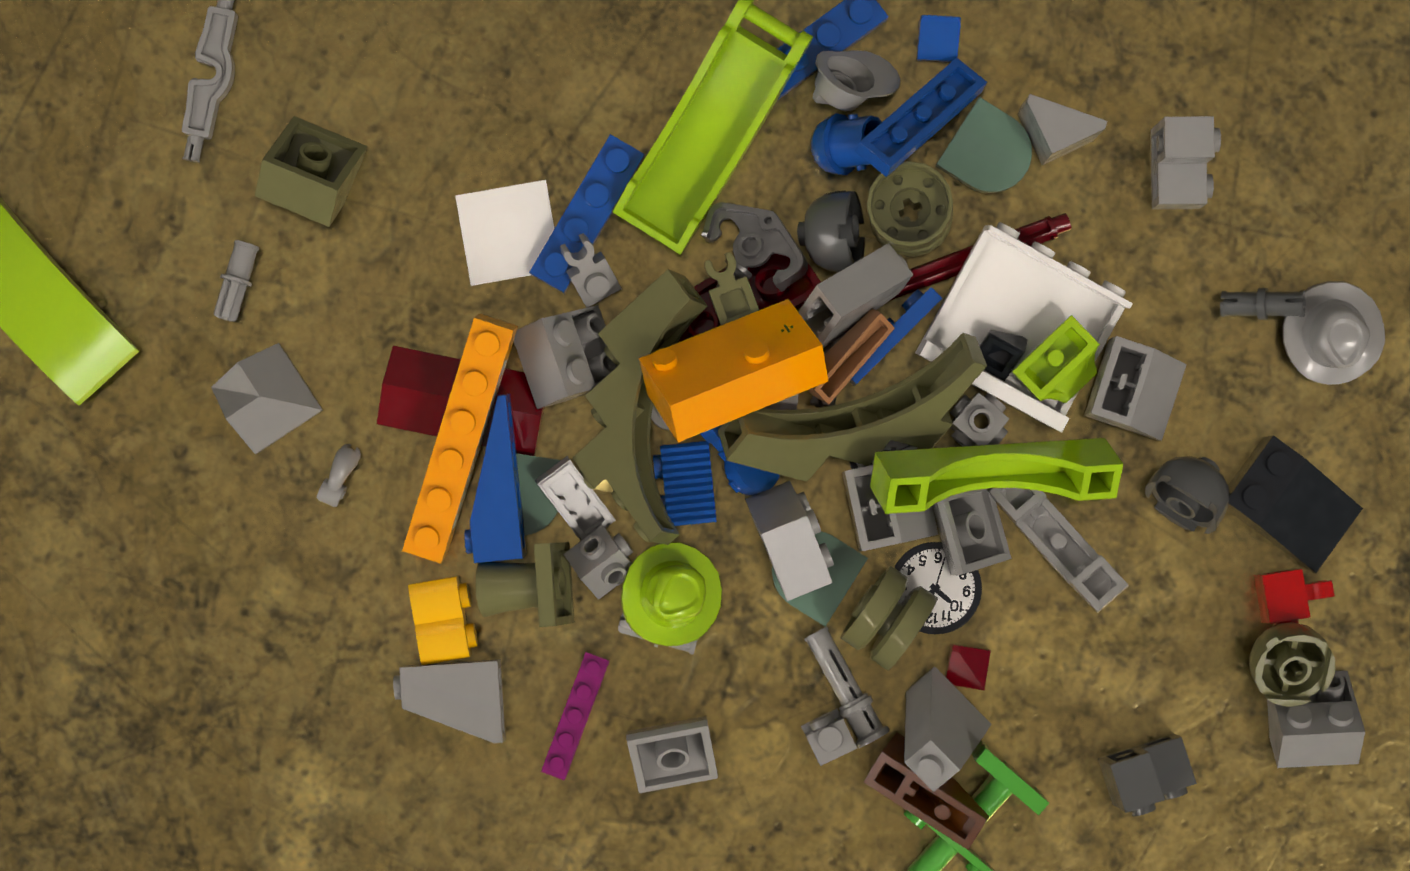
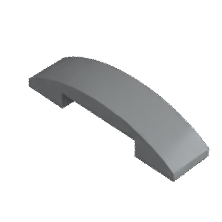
M993 488L989 491L997 504L1025 537L1097 613L1129 587L1126 581L1102 555L1099 556L1054 507L1043 491L1020 488Z

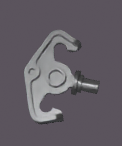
M719 202L710 208L701 234L706 242L713 243L722 235L720 225L726 219L733 220L740 230L733 243V253L736 260V269L733 274L735 280L745 276L750 279L752 274L747 270L748 267L764 265L772 254H779L790 258L789 267L785 270H777L773 277L774 284L781 292L806 274L808 262L781 219L773 211Z

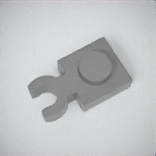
M582 233L579 235V238L583 243V247L579 252L571 253L565 243L560 246V250L566 262L573 266L566 270L586 308L622 288L602 252L600 251L594 255L592 243Z

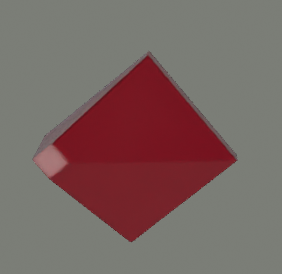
M950 644L945 677L954 686L985 690L991 650Z

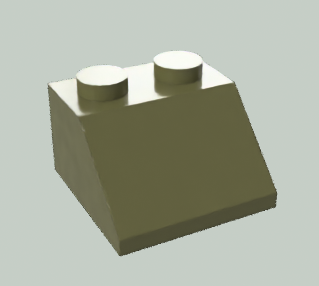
M293 116L262 159L255 196L329 227L345 204L368 146Z

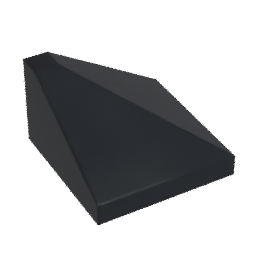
M990 330L980 344V349L987 364L984 370L1005 381L1025 353L1028 339L1020 335Z

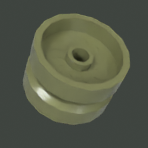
M891 565L888 566L876 583L872 584L860 599L851 614L852 618L840 637L855 649L860 650L865 648L876 633H878L879 636L870 651V659L887 671L896 664L907 650L938 600V597L922 586L912 589L902 603H900L899 600L908 585V577Z

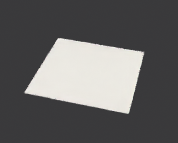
M546 180L456 195L471 286L531 276L529 271L554 231Z

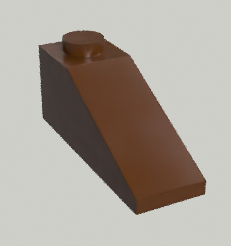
M896 733L880 753L864 783L969 850L989 815L953 777L933 792L904 763L905 737Z

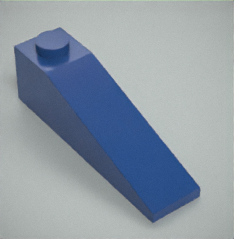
M510 394L497 396L471 514L470 529L464 531L466 553H473L474 563L523 559L527 555Z

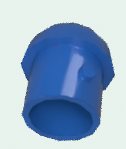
M838 113L827 117L815 127L811 136V152L814 161L824 171L847 176L855 167L857 171L867 169V165L871 164L855 151L859 142L881 124L882 121L875 116L858 117L856 113L849 114L848 118L846 115Z

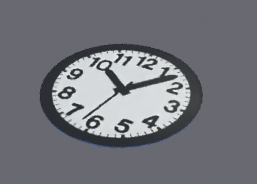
M927 542L913 547L898 560L894 567L908 577V585L899 600L900 603H902L912 589L922 586L938 597L936 605L919 632L945 634L955 631L966 624L976 612L982 594V582L979 571L975 570L958 576L951 575L942 542Z

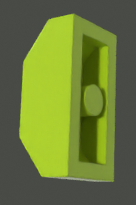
M1071 315L1012 371V374L1039 401L1053 399L1067 403L1097 374L1095 353L1100 344Z

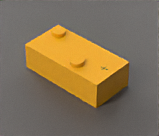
M789 299L639 358L647 395L677 442L828 382L823 345Z

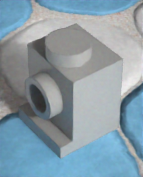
M837 708L801 725L820 766L857 749Z

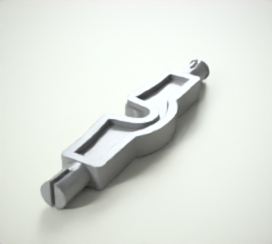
M217 0L216 7L209 6L207 10L204 28L195 51V58L199 63L215 67L216 75L212 79L193 78L188 83L186 111L181 129L188 136L184 157L182 158L186 161L200 163L199 159L204 139H212L219 104L229 93L234 81L235 63L231 49L238 21V14L232 10L234 0Z

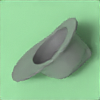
M854 50L822 51L816 56L815 63L818 72L815 77V90L813 93V100L816 103L829 104L842 111H852L868 98L888 96L894 94L899 89L901 79L897 70L890 62L879 55L868 51Z

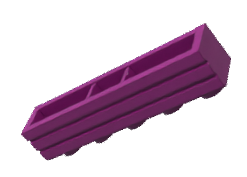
M588 651L585 652L541 772L562 780L566 779L609 665V659Z

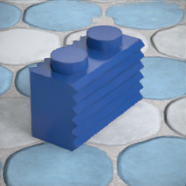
M707 441L661 445V454L653 455L655 479H663L665 495H660V498L674 526L717 522L709 443Z

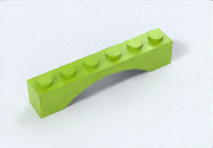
M1105 438L875 452L870 488L885 514L926 511L935 503L952 495L987 488L1038 490L1078 501L1117 498L1123 462Z

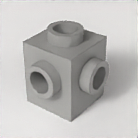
M978 392L971 399L964 395L949 412L954 417L952 420L953 425L950 427L954 431L951 437L962 447L999 444L1008 433L1003 427L1009 420L1003 413L1006 410L1005 405L990 393H987L984 397ZM979 413L984 414L988 418V425L984 429H979L974 424V417Z
M601 525L568 550L564 556L580 580L599 600L624 581L627 571L632 564L628 556L633 553V550L620 533L613 537Z

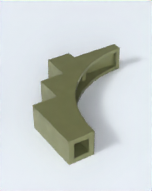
M669 269L598 333L607 345L604 348V352L613 363L618 365L585 395L593 406L591 410L593 417L605 429L572 458L579 467V472L583 476L585 484L590 489L610 492L615 502L622 509L630 512L636 521L634 523L636 532L645 541L669 545L680 534L667 514L654 478L650 448L653 403L647 395L639 358L678 343L690 324L707 307V304L687 277Z
M962 333L949 348L918 372L882 391L857 400L813 409L775 410L762 408L725 423L720 427L718 433L726 460L808 482L818 468L824 464L828 456L869 466L874 460L875 452L883 451L891 440L922 449H931L953 425L948 413L949 409L987 367L975 336Z

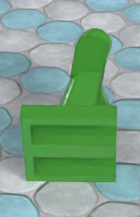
M982 740L979 742L971 755L990 774L980 788L972 795L976 803L990 818L1014 794L1037 815H1040L1049 804L1043 793L1036 787L1033 789L1027 784L1019 773L1006 761L1002 762ZM907 810L903 813L920 829H923L927 824ZM929 824L927 825L938 835L907 868L908 871H941L959 852L969 861L965 866L968 871H995L970 848L967 850Z

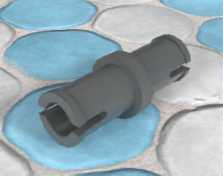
M1258 288L1257 292H1221L1220 298L1224 301L1220 302L1222 317L1257 316L1258 320H1267L1268 316H1305L1306 309L1303 308V306H1306L1305 291L1269 292L1268 288Z

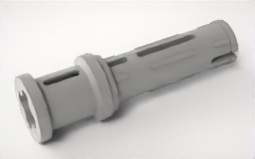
M826 626L804 638V640L808 643L842 705L839 707L840 716L846 718L858 739L855 744L858 748H861L884 736L890 730L888 726L882 725L871 705L874 700L871 695L868 696L867 693H862Z

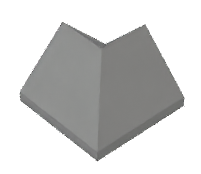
M280 343L237 362L211 387L226 420L254 454H258L323 411Z

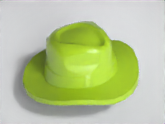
M683 543L658 544L646 549L632 562L622 585L621 603L626 622L637 635L653 644L680 646L699 639L714 623L721 607L722 588L719 573L708 557L696 548Z

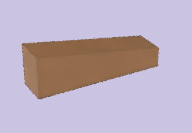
M872 308L824 354L828 382L807 391L812 396L830 404L895 329L881 312Z

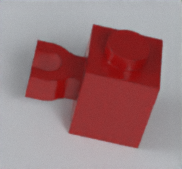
M1288 569L1254 575L1262 623H1274V625L1287 622L1299 623L1298 619L1310 618L1309 600L1335 597L1332 580L1305 584L1302 569Z

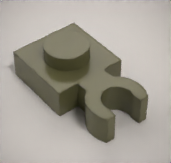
M730 252L724 254L728 264L724 272H716L710 260L704 262L707 275L716 280L719 286L708 290L720 325L759 311L747 276L735 280L733 274L736 269V260Z

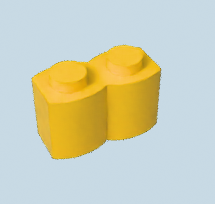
M459 576L409 584L410 604L421 665L471 657V648L478 647L475 624H467L465 608L471 607L468 584H461Z

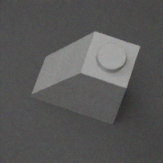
M888 243L816 285L799 310V314L822 343L824 349L849 331L872 308L877 310L898 295L911 279L913 273L908 268L905 259L897 254Z
M501 659L408 665L399 668L400 675H394L395 700L401 699L402 709L492 743H503L506 740Z
M935 666L906 691L904 763L933 792L961 770L992 725Z

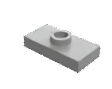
M568 456L535 479L537 485L580 541L601 525L606 528L616 521L594 490L585 484L583 476Z

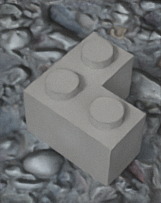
M1214 116L1164 117L1151 129L1152 209H1200L1207 204V198H1212L1214 181L1212 174H1207V163L1215 157V152H1219L1221 147L1220 128H1214Z
M788 481L745 499L787 601L833 583L827 568L834 566L826 543L818 545L815 534L822 531L804 492L796 494L791 482Z

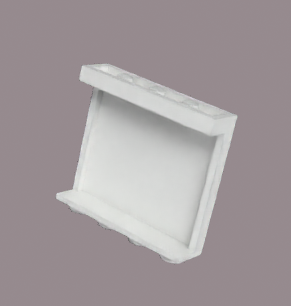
M998 222L996 228L992 225H985L915 353L932 362L949 348L962 333L975 336L980 346L988 332L995 330L1020 335L1028 339L1025 353L1014 367L1015 369L1037 346L1072 315L1100 344L1095 353L1096 361L1124 309H1130L1133 303L1123 298L1126 293L1125 290L1106 280L1100 286L1088 279L1091 273L1089 270L1072 261H1069L1067 266L1053 260L1054 251L1035 241L1031 247L1017 240L1020 235L1018 231ZM983 370L980 376L972 383V385L992 394L994 397L1059 432L1064 430L1070 419L1066 417V414L1078 394L1077 392L1067 403L1053 399L1039 401L1012 372L1003 381Z

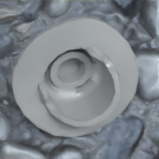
M1327 281L1306 289V306H1303L1306 309L1305 316H1285L1283 323L1284 347L1297 371L1314 382L1331 385L1349 382L1370 370L1379 360L1385 343V329L1382 316L1374 300L1360 287L1344 281Z

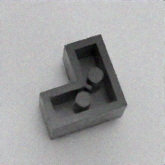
M1176 734L1098 758L1112 805L1125 813L1131 812L1132 816L1150 813L1156 810L1155 803L1183 796L1188 793L1186 787L1197 784L1182 737Z

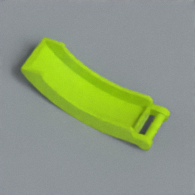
M738 0L727 22L717 34L685 94L642 164L628 182L613 210L614 214L680 255L733 175L813 39V36L804 30L799 33L753 4L754 0ZM744 18L792 47L788 55L741 27L740 25Z
M0 198V328L68 397L80 406L135 356L139 350L120 327L58 265Z

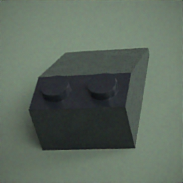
M1274 435L1261 439L1228 485L1230 493L1227 510L1313 573L1318 572L1363 509L1307 459Z

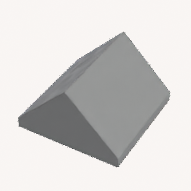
M1029 94L1017 114L1022 126L1028 133L1041 165H1045L1093 142L1105 129L1108 122Z
M992 488L952 495L932 505L951 575H962L1012 559L996 501L989 493Z
M707 716L627 731L626 740L639 793L718 778Z

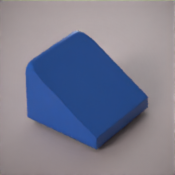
M921 15L918 26L917 60L952 62L957 58L961 17Z

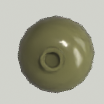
M1295 622L1279 623L1266 629L1256 639L1249 655L1251 676L1259 691L1270 702L1281 706H1299L1311 702L1310 696L1316 694L1320 689L1323 693L1330 686L1335 675V657L1325 639L1311 627Z

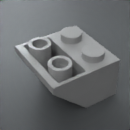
M599 305L541 318L517 330L514 344L537 409L586 395L618 366L604 352V348L607 345L598 334L606 327Z
M1119 336L1109 339L1084 416L1162 441L1187 364L1155 348Z
M873 465L842 472L859 551L938 535L932 506L926 511L884 513L870 488Z
M1335 671L1330 686L1323 693L1320 689L1316 694L1310 696L1311 702L1304 705L1286 707L1273 704L1267 699L1269 738L1277 768L1359 764L1365 729L1348 671Z

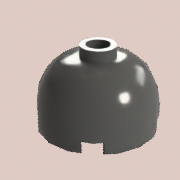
M845 190L826 193L812 202L806 211L805 221L798 223L797 235L800 246H806L809 257L818 266L826 270L840 272L864 258L865 237H859V224H864V217L858 194L855 191Z
M1183 456L1175 457L1161 465L1147 483L1145 494L1147 498L1151 494L1154 495L1158 500L1154 508L1172 523L1193 532L1197 526L1207 527L1204 534H1210L1217 529L1225 516L1229 506L1230 489L1214 461L1206 457Z

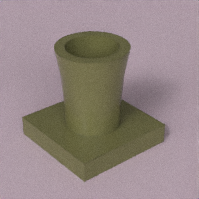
M569 542L534 544L535 563H478L476 570V597L482 616L488 617L508 611L538 608L539 627L575 623L571 565L564 556L570 550Z

